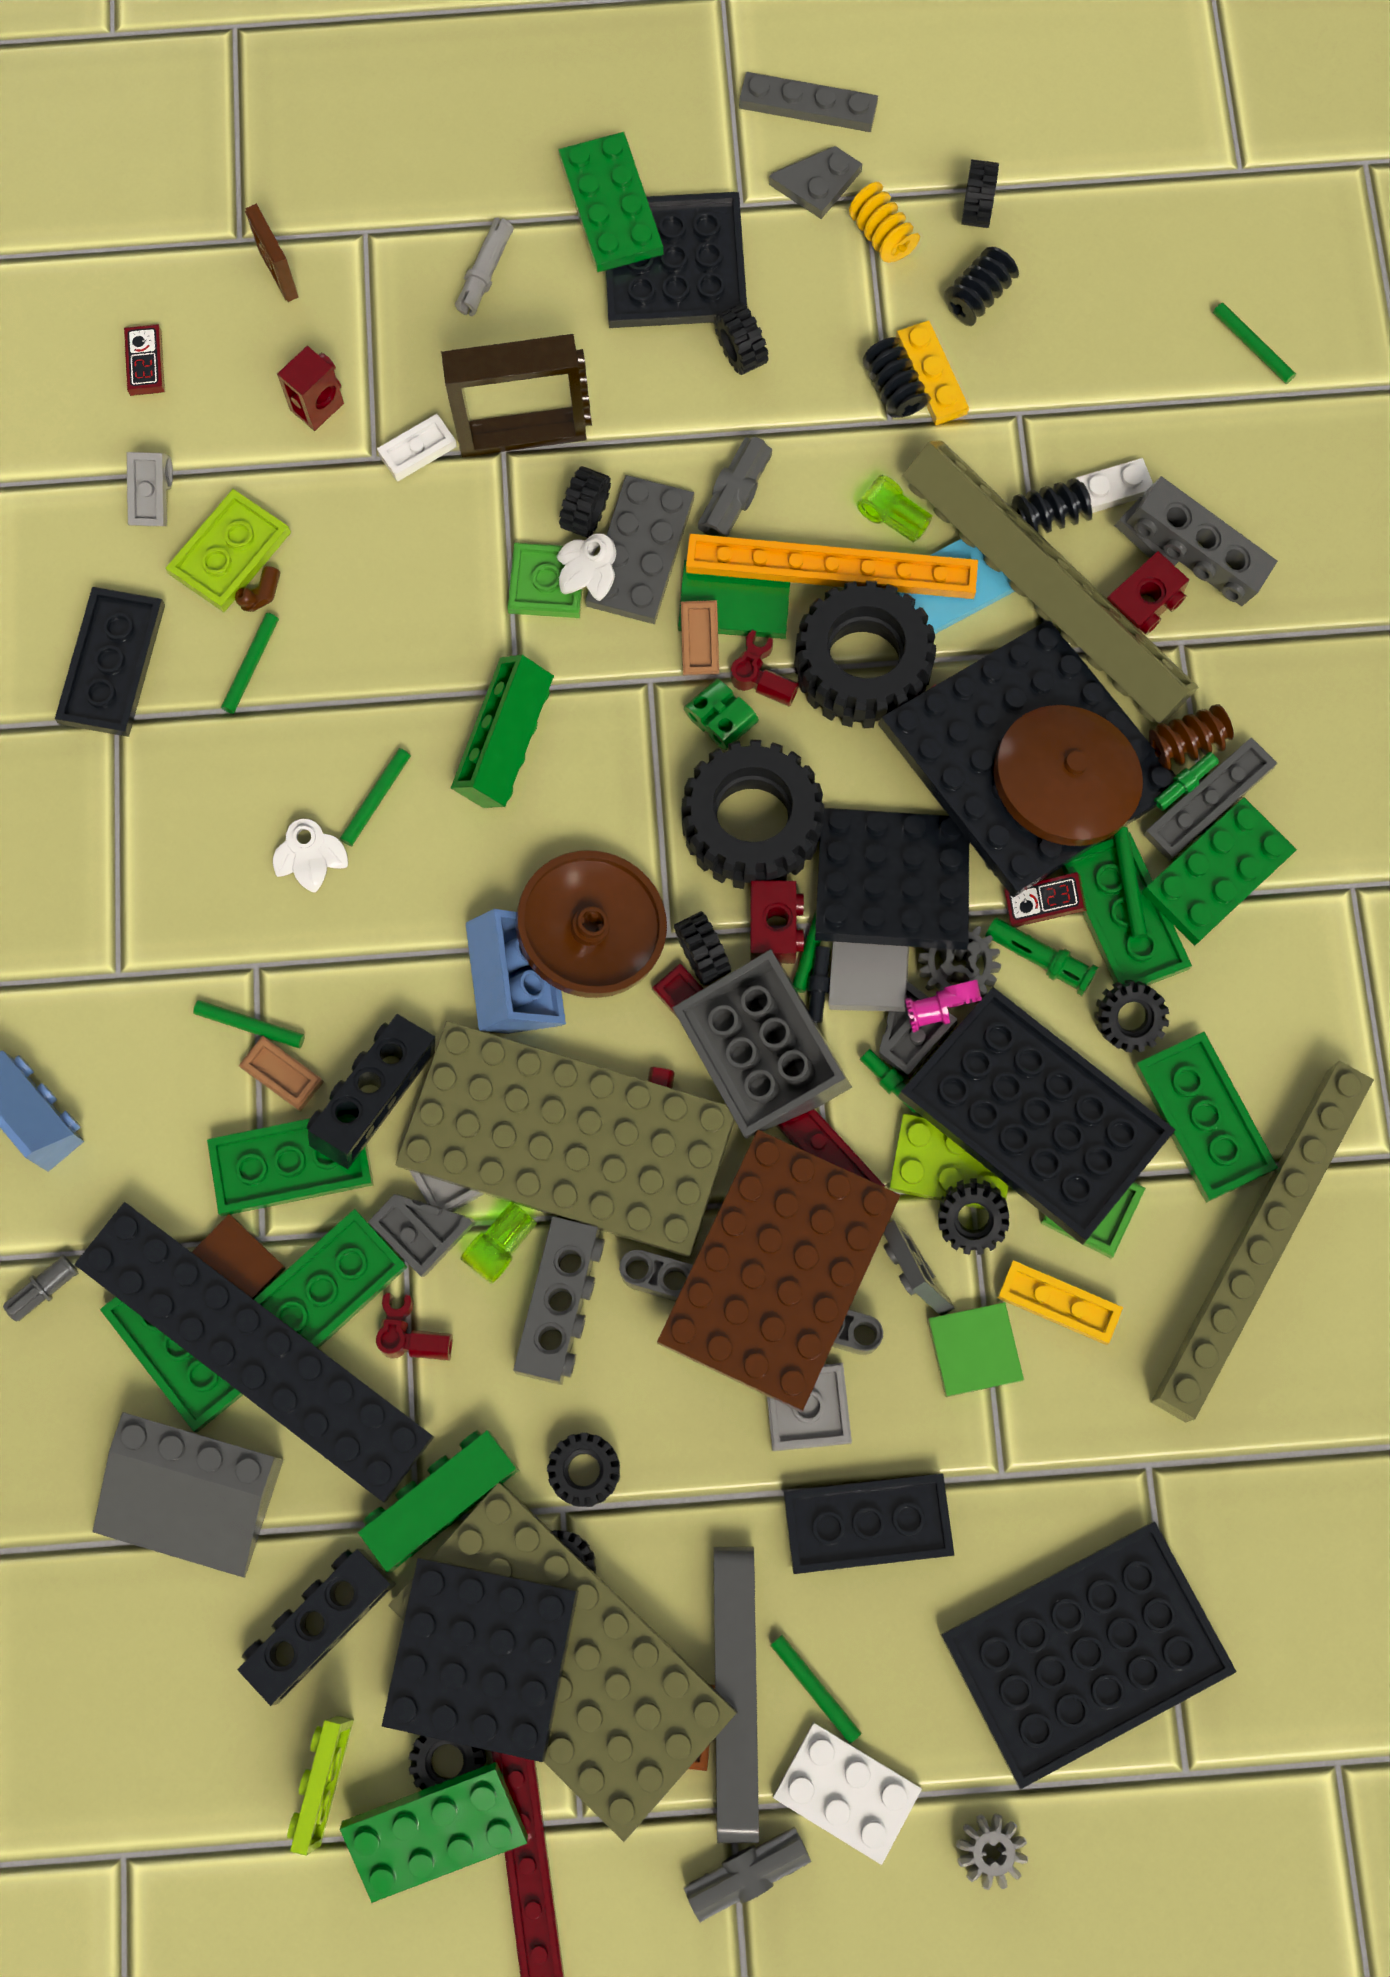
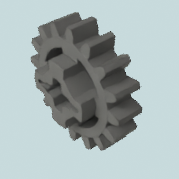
M977 926L973 932L969 931L967 950L922 947L927 953H920L918 962L926 966L920 969L919 976L930 978L926 989L929 991L936 987L940 991L944 990V987L954 985L949 982L965 983L977 980L981 997L983 998L987 994L985 984L994 987L997 978L991 973H999L1001 969V964L993 961L999 956L1000 950L989 948L993 937L990 935L982 939L979 936L981 927ZM939 951L943 964L936 970L934 958L936 952ZM981 956L984 961L982 975L979 974L980 970L976 966V962ZM955 959L959 962L964 959L967 962L965 968L961 964L955 967L952 965L953 960Z

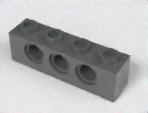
M1162 476L1145 492L1126 521L1128 525L1135 529L1138 535L1152 541L1163 549L1167 556L1181 562L1192 570L1196 577L1207 581L1221 591L1225 598L1236 602L1241 607L1258 594L1278 560Z
M552 1217L513 1369L517 1375L559 1385L563 1384L564 1376L571 1378L576 1361V1354L570 1353L574 1338H581L586 1316L580 1314L583 1300L591 1299L595 1284V1277L590 1276L593 1261L600 1262L605 1239L599 1238L600 1232L598 1227ZM569 1254H575L581 1258L580 1268L573 1273H566L560 1269L561 1260ZM566 1292L572 1297L570 1307L562 1312L553 1310L550 1305L552 1297L556 1293ZM549 1330H556L562 1334V1342L555 1350H546L541 1346V1338Z

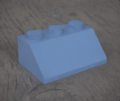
M493 909L466 922L479 1031L509 1034L565 1025L561 990L543 980L528 964L521 951L516 934V912Z
M0 1051V1128L25 1158L49 1172L84 1142L76 1132L81 1126L66 1110L61 1114L55 1108L53 1103L57 1101V1098L44 1083L37 1086L29 1076L34 1071L20 1055L12 1058L6 1052Z

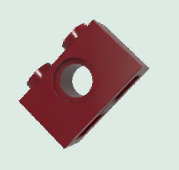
M307 345L277 373L290 411L313 431H316L344 404L340 392L342 386L334 373L336 369L334 363L327 355L322 352L318 355Z
M1157 551L1116 588L1107 599L1141 632L1148 635L1160 623L1161 618L1159 616L1167 609L1173 612L1182 604L1187 597L1184 591L1190 579ZM1141 595H1149L1154 598L1155 602H1147Z
M751 881L750 961L771 949L781 964H795L796 952H803L804 929H796V916H803L804 894L796 893V881ZM773 916H780L786 920L787 925L783 928L775 929L768 925L767 920Z

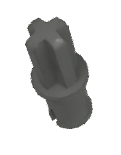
M62 1255L60 1259L37 1277L32 1275L29 1278L31 1282L7 1300L3 1308L11 1319L16 1322L20 1321L43 1301H51L53 1299L51 1295L72 1277L78 1275L79 1272L65 1255Z

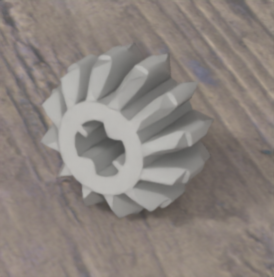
M980 1814L976 1817L980 1828L978 1831H975L969 1824L963 1826L965 1833L971 1837L970 1842L960 1839L956 1841V1846L961 1850L969 1851V1853L960 1856L957 1862L960 1867L972 1865L966 1875L971 1882L977 1880L982 1874V1887L989 1890L992 1886L993 1876H995L1000 1888L1005 1889L1008 1886L1005 1873L1009 1872L1017 1880L1021 1877V1873L1013 1864L1014 1862L1027 1863L1028 1857L1023 1853L1015 1852V1850L1025 1846L1027 1842L1023 1836L1011 1838L1017 1830V1825L1014 1822L1010 1821L1001 1830L1002 1816L994 1814L991 1826L988 1827L987 1820ZM988 1842L993 1846L998 1842L1001 1844V1847H997L1001 1855L996 1861L991 1857L987 1858L986 1861L983 1860L982 1856L987 1855L983 1847Z

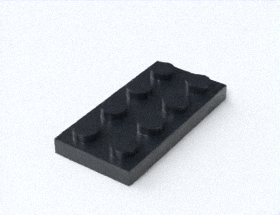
M92 587L55 716V720L59 725L129 737L165 608L162 599Z
M943 1473L783 1492L793 1574L955 1556Z

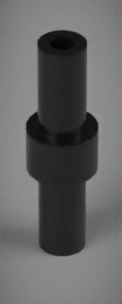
M823 946L815 947L813 973L808 976L807 992H810L808 1011L815 1023L823 1022L825 994H829L830 978L827 977L830 948Z

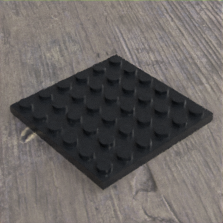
M1051 621L1043 622L881 717L878 723L879 727L1013 898L1100 843L1085 846H1067L1049 842L1025 829L1008 812L996 789L994 759L1001 740L1017 719L1041 707L1069 705L1100 715L1125 735L1139 759L1143 776V789L1135 812L1123 827L1157 807L1154 799L1174 782L1173 778L1176 776L1172 770L1164 768L1159 763V757H1156L1154 753L1156 750L1071 645L1061 636Z

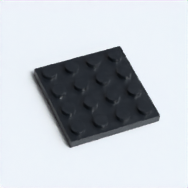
M739 192L647 197L663 244L664 255L606 270L609 328L714 323L716 315L738 304H744L747 309Z
M824 808V819L819 844L815 940L967 950L969 943L970 842L950 816Z
M418 1558L381 1727L534 1761H545L579 1591Z

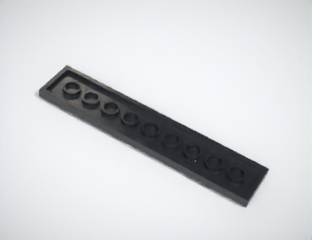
M126 1202L120 1206L74 1264L384 1503H386L434 1438L432 1434Z

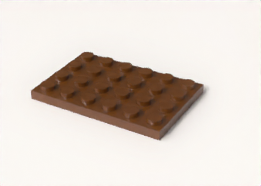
M757 1130L657 1340V1344L793 1409L803 1412L896 1207L900 1194Z

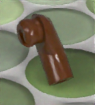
M264 567L259 586L252 590L249 588L239 589L235 595L236 603L241 606L243 611L254 612L271 603L275 597L281 572L274 567Z

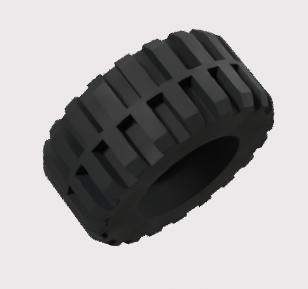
M866 580L865 586H857L856 581L845 583L844 590L839 591L837 587L826 591L824 601L817 598L810 605L809 614L803 615L799 624V633H797L794 666L795 673L798 674L797 683H799L801 692H808L807 701L814 709H817L819 706L823 707L822 716L831 721L835 716L842 719V725L852 727L853 722L863 723V728H874L875 721H880L884 715L924 693L926 686L929 685L936 657V645H934L935 632L932 625H927L929 616L922 607L915 609V599L907 593L903 597L898 595L897 587L887 584L885 589L876 587L877 581ZM868 632L879 635L887 640L896 650L899 661L895 668L882 676L860 678L850 675L838 667L830 655V649L837 640L848 634Z
M750 740V746L741 747L740 741L729 743L728 751L723 753L721 749L717 748L709 753L708 763L700 761L694 768V778H688L681 806L683 836L686 837V846L690 855H696L697 865L704 872L709 869L712 870L713 879L724 883L725 879L728 878L733 880V887L744 889L745 883H751V881H787V874L791 872L793 875H797L804 869L805 860H811L816 852L824 819L821 785L814 782L815 773L809 765H805L803 768L800 766L801 757L793 751L788 756L782 753V745L772 742L770 748L761 746V740ZM745 789H759L771 793L784 804L787 809L788 819L786 826L777 835L767 840L749 842L731 836L720 826L717 818L718 808L728 796Z

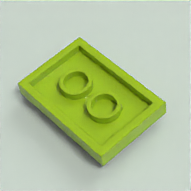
M232 489L167 565L166 570L170 576L222 612H225L234 602L237 591L241 588L244 589L290 535L291 531L289 526Z
M903 1114L889 1190L940 1201L942 1196H946V1190L950 1186L953 1189L957 1187L958 1181L963 1180L964 1184L970 1183V1178H977V1183L982 1184L983 1180L988 1181L991 1188L997 1187L1001 1191V1196L1005 1197V1199L1007 1198L1008 1185L924 1117ZM976 1203L965 1205L968 1207L986 1210L985 1207Z
M336 1716L324 1720L323 1727L317 1726L314 1731L310 1751L316 1753L312 1769H305L299 1787V1795L304 1796L300 1813L294 1812L287 1833V1838L293 1840L290 1852L307 1856L322 1844L354 1719Z

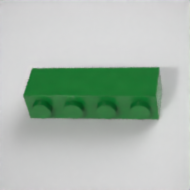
M524 655L500 657L451 785L452 790L482 808L506 806L507 801L513 794V785L518 771L524 764L525 753L530 739L537 729V720L543 704L549 697V688L554 675Z
M476 1430L459 1444L462 1450L450 1460L446 1455L441 1457L427 1469L430 1476L418 1485L415 1481L408 1483L395 1494L397 1502L387 1510L380 1506L363 1519L362 1522L365 1524V1527L358 1534L386 1572L396 1570L480 1503L498 1483H505L520 1471L490 1431L486 1430L481 1434Z

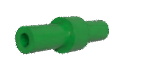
M1208 752L1190 769L1184 768L1173 778L1174 782L1154 799L1157 803L1156 806L1164 811L1183 793L1188 795L1200 784L1199 780L1219 763L1218 758L1212 752Z
M869 1049L859 1060L881 1080L878 1084L889 1095L893 1092L898 1097L906 1086L903 1082L905 1077L896 1068L891 1070ZM902 1101L913 1113L916 1112V1111H915L914 1109H912L909 1105H907L904 1101Z

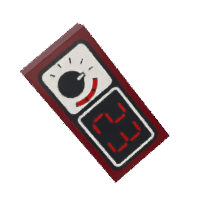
M159 324L124 328L127 390L130 396L165 392L162 331Z
M1078 872L1039 881L1014 898L1005 889L1010 923L1013 927L1087 911L1081 877Z

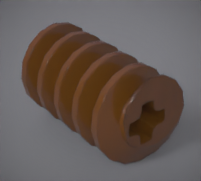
M1220 704L1212 705L1209 711L1201 709L1195 715L1187 714L1184 715L1182 720L1173 719L1168 725L1165 723L1159 724L1155 730H1149V742L1156 750L1154 753L1156 757H1159V763L1168 770H1171V758L1174 759L1178 766H1183L1185 764V753H1187L1192 761H1197L1199 758V748L1206 755L1208 752H1212L1211 744H1214L1216 749L1222 752L1226 748L1225 739L1232 740L1234 737L1231 720Z

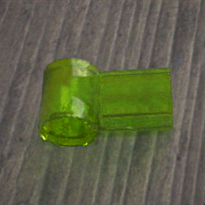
M879 475L856 503L861 514L868 520L877 524L884 522L913 543L921 538L932 521L933 515L905 497L901 487L894 480L884 475Z
M510 1202L485 1234L482 1232L474 1238L462 1254L461 1260L487 1282L493 1284L507 1269L513 1259L512 1254L534 1229L537 1222L519 1206Z

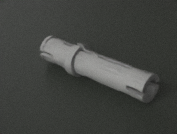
M494 218L472 269H469L465 274V285L455 303L457 310L464 315L468 314L469 308H471L469 311L470 316L476 314L484 293L488 292L492 285V281H490L492 274L514 230L512 224L503 218L499 226L500 219Z

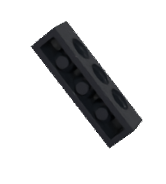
M396 1014L389 1024L385 1022L380 1026L374 1036L373 1041L375 1043L368 1052L362 1051L357 1056L351 1070L353 1072L346 1081L340 1080L334 1086L329 1096L331 1101L323 1111L318 1109L307 1124L309 1146L346 1169H349L435 1053V1036L399 1014ZM388 1056H395L400 1061L389 1064L384 1062L383 1059ZM366 1085H374L379 1088L373 1093H366L360 1090ZM344 1114H352L356 1117L354 1121L349 1123L338 1120Z
M347 1549L331 1565L334 1572L324 1582L320 1579L316 1580L301 1595L305 1601L294 1613L291 1609L286 1610L272 1624L271 1627L275 1632L264 1643L261 1639H258L242 1654L241 1657L245 1662L237 1670L270 1706L279 1704L396 1585L363 1549H356L353 1553ZM347 1581L354 1589V1597L349 1604L344 1606L336 1600L335 1590L341 1582ZM313 1611L320 1613L324 1619L323 1630L316 1636L310 1634L306 1629V1619ZM284 1641L291 1644L294 1649V1658L287 1666L279 1663L276 1658V1649Z

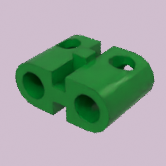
M715 679L684 706V711L690 720L703 732L706 730L710 738L724 750L728 749L729 743L736 742L759 722L754 710L740 697L736 698L733 695V691L719 679Z

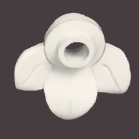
M597 533L591 535L585 541L572 540L561 548L557 559L565 565L559 576L560 591L563 594H570L587 586L596 600L601 601L606 596L615 578L612 564L616 558V548L610 537ZM600 546V552L594 556L595 550Z
M310 819L294 821L287 829L286 841L275 850L273 856V867L276 876H286L294 872L298 882L311 892L318 891L327 873V867L341 869L348 866L347 853L340 840L334 836L323 834L321 827ZM302 830H307L311 833V840L307 844H301L298 841V834Z

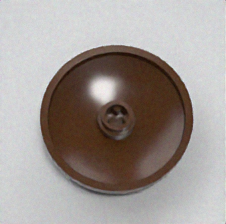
M1052 705L1024 714L1008 729L995 754V785L999 797L1008 812L1025 829L1042 839L1056 844L1085 846L1110 838L1131 818L1142 795V769L1131 743L1111 722L1083 708L1069 705Z
M584 850L560 855L544 864L534 873L526 884L518 903L516 934L519 946L528 964L548 984L571 995L585 998H602L629 990L649 974L664 948L667 934V918L663 901L657 889L639 868L627 860L610 853Z

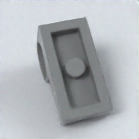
M127 452L128 525L167 526L166 490L171 489L173 482V465L169 455L165 453Z

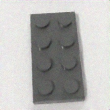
M626 475L607 532V536L613 540L616 548V558L612 564L615 572L614 582L609 592L601 601L596 600L588 591L585 600L586 607L651 624L656 623L694 502V492Z

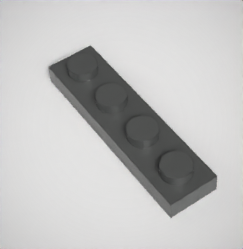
M746 72L739 99V109L871 132L878 104V95Z
M1251 737L1201 781L1193 791L1183 797L1148 828L1144 836L1171 861L1272 771L1277 762Z

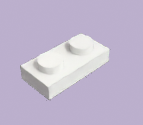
M435 414L378 447L377 451L386 467L398 482L456 448L457 444L439 415Z
M1143 458L1076 477V479L1084 483L1090 494L1092 513L1138 500L1153 485Z

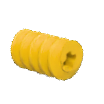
M873 182L864 187L855 196L849 207V215L853 221H856L858 228L864 232L867 240L872 242L873 248L879 252L881 259L887 263L896 262L909 255L915 249L920 240V235L918 233L912 234L913 225L909 222L905 223L906 216L903 212L897 213L898 205L895 202H890L891 196L888 192H882L883 185L880 182Z

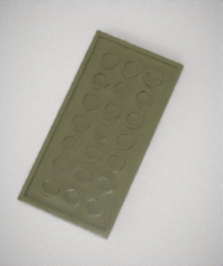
M446 1021L395 1165L405 1170L420 1173L569 1221L595 1226L599 1230L691 1258L735 1119L725 1104Z
M498 1483L429 1559L579 1591L546 1757L543 1762L623 1842L627 1840L738 1712L502 1483ZM413 1578L388 1605L403 1621Z

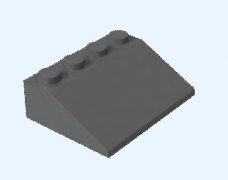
M771 949L672 1007L746 1139L755 1135L757 1130L763 1132L811 1111L852 1088L789 976Z
M122 1412L108 1454L93 1533L245 1578L283 1459Z

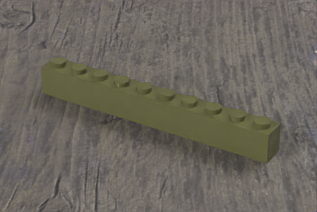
M930 441L926 444L902 475L910 482L908 485L909 489L919 498H926L935 507L933 511L942 521L946 523L951 522L960 531L958 535L963 542L970 547H977L985 555L984 561L990 568L997 572L1002 571L1011 580L1009 585L1016 593L1031 599L1036 604L1034 607L1036 612L1047 621L1052 620L1062 629L1060 631L1061 636L1073 646L1078 645L1087 654V661L1099 671L1104 670L1113 679L1112 685L1118 692L1124 696L1130 695L1139 704L1138 710L1145 718L1152 722L1156 720L1159 724L1170 719L1199 687L943 441Z
M1338 1061L1327 1070L1277 1164L1278 1168L1273 1171L1151 1403L1185 1423L1196 1419L1374 1079L1341 1061Z

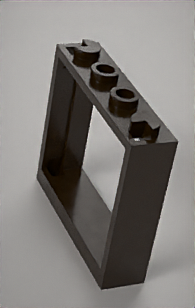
M574 334L441 352L445 385L462 457L587 440L585 427L592 426L586 365L583 349L576 350ZM568 374L572 407L470 420L464 388Z

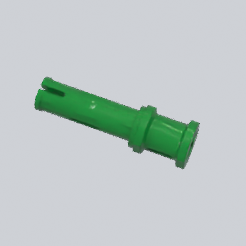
M998 917L993 920L985 937L991 935L993 937L992 941L1045 969L1049 979L1053 981L1059 979L1077 989V994L1080 996L1084 995L1099 968L1094 964L1088 966L1073 958L1067 949H1060L1058 951Z

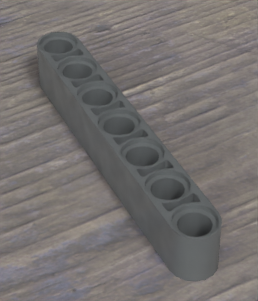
M632 1250L622 1257L619 1270L623 1282L628 1287L676 1302L682 1288L670 1290L665 1286L664 1279L666 1275L673 1271L682 1273L687 1279L693 1265L643 1250ZM634 1261L645 1262L649 1267L647 1275L641 1279L629 1277L627 1274L629 1264ZM848 1310L832 1347L859 1355L870 1354L878 1348L883 1339L882 1325L872 1316ZM861 1325L870 1327L874 1331L875 1341L870 1345L859 1344L854 1338V1329Z
M714 1547L715 1690L738 1711L716 1737L717 1843H759L754 1547Z

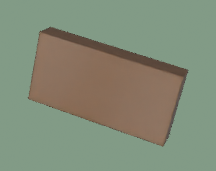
M717 600L681 602L683 676L720 675Z
M264 1036L259 1039L239 1065L241 1069L300 1112L324 1083L320 1077Z

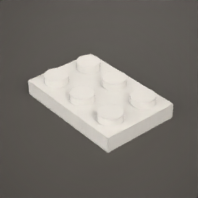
M813 1722L773 1798L882 1865L922 1788Z

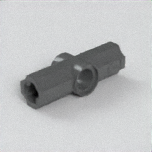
M755 436L751 438L745 437L729 468L724 467L720 472L713 488V497L698 522V529L705 535L728 537L741 511H746L749 508L757 491L758 480L772 456V448L764 440Z
M793 1827L758 1847L752 1845L724 1860L721 1863V1867L689 1882L683 1889L699 1922H702L739 1901L742 1904L760 1896L774 1886L773 1882L794 1873L812 1861L796 1828Z

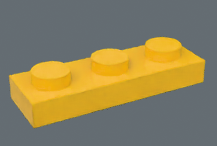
M928 320L897 331L896 338L900 340L899 346L907 350L905 358H910L913 362L910 370L918 372L919 377L917 381H921L925 386L922 393H928L931 397L927 409L935 426L968 415L969 406L930 321Z
M1014 1260L1010 1264L997 1296L1002 1301L1105 1345L1110 1343L1123 1310L1122 1306Z

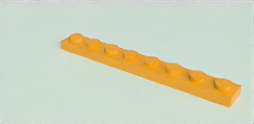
M690 534L686 562V573L835 587H844L845 583L856 581L857 586H865L867 580L877 581L876 587L884 589L887 584L897 587V592L966 599H974L978 560L700 534Z

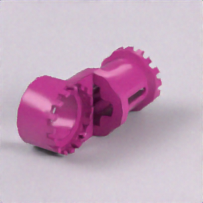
M973 980L944 987V990L936 991V996L921 1000L905 999L912 1032H917L919 1027L932 1023L943 1022L944 1025L950 1024L948 1008L959 1006V1004L963 1005L964 1002L969 1004L971 1003L970 999L972 1003L981 1001L982 997L978 981Z

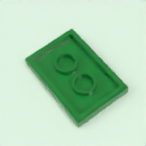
M684 560L678 631H682L681 602L717 600L718 634L747 636L749 632L754 630L756 631V637L786 639L790 582L686 573L687 560Z

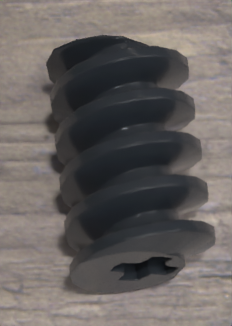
M987 247L983 250L981 255L972 262V265L964 270L963 275H960L954 281V284L945 291V301L953 316L964 325L973 326L976 323V317H981L985 314V307H991L994 304V298L998 299L1001 297L1003 289H1008L1012 285L1011 278H1018L1019 270L1014 259L1000 248Z
M891 337L877 342L867 350L863 357V366L868 371V376L872 382H874V387L880 394L882 403L886 405V411L889 416L903 418L922 410L929 404L931 397L928 393H922L925 386L921 381H917L919 377L918 372L910 370L913 362L910 358H905L907 350L904 347H897L900 343L899 338Z
M1076 478L1069 479L1066 485L1059 482L1054 484L1053 488L1045 486L1040 489L1039 493L1031 490L1027 492L1026 496L1018 494L1012 499L1011 507L1037 532L1038 525H1042L1046 533L1051 532L1052 521L1054 520L1059 529L1065 528V517H1069L1071 523L1076 525L1079 523V513L1081 512L1086 521L1092 520L1093 516L1090 494L1084 483Z

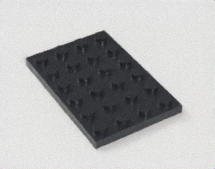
M994 987L989 990L902 1089L898 1096L1082 1245L1175 1131L1172 1126Z
M1155 1521L940 1634L1019 1789H1023L1237 1672Z

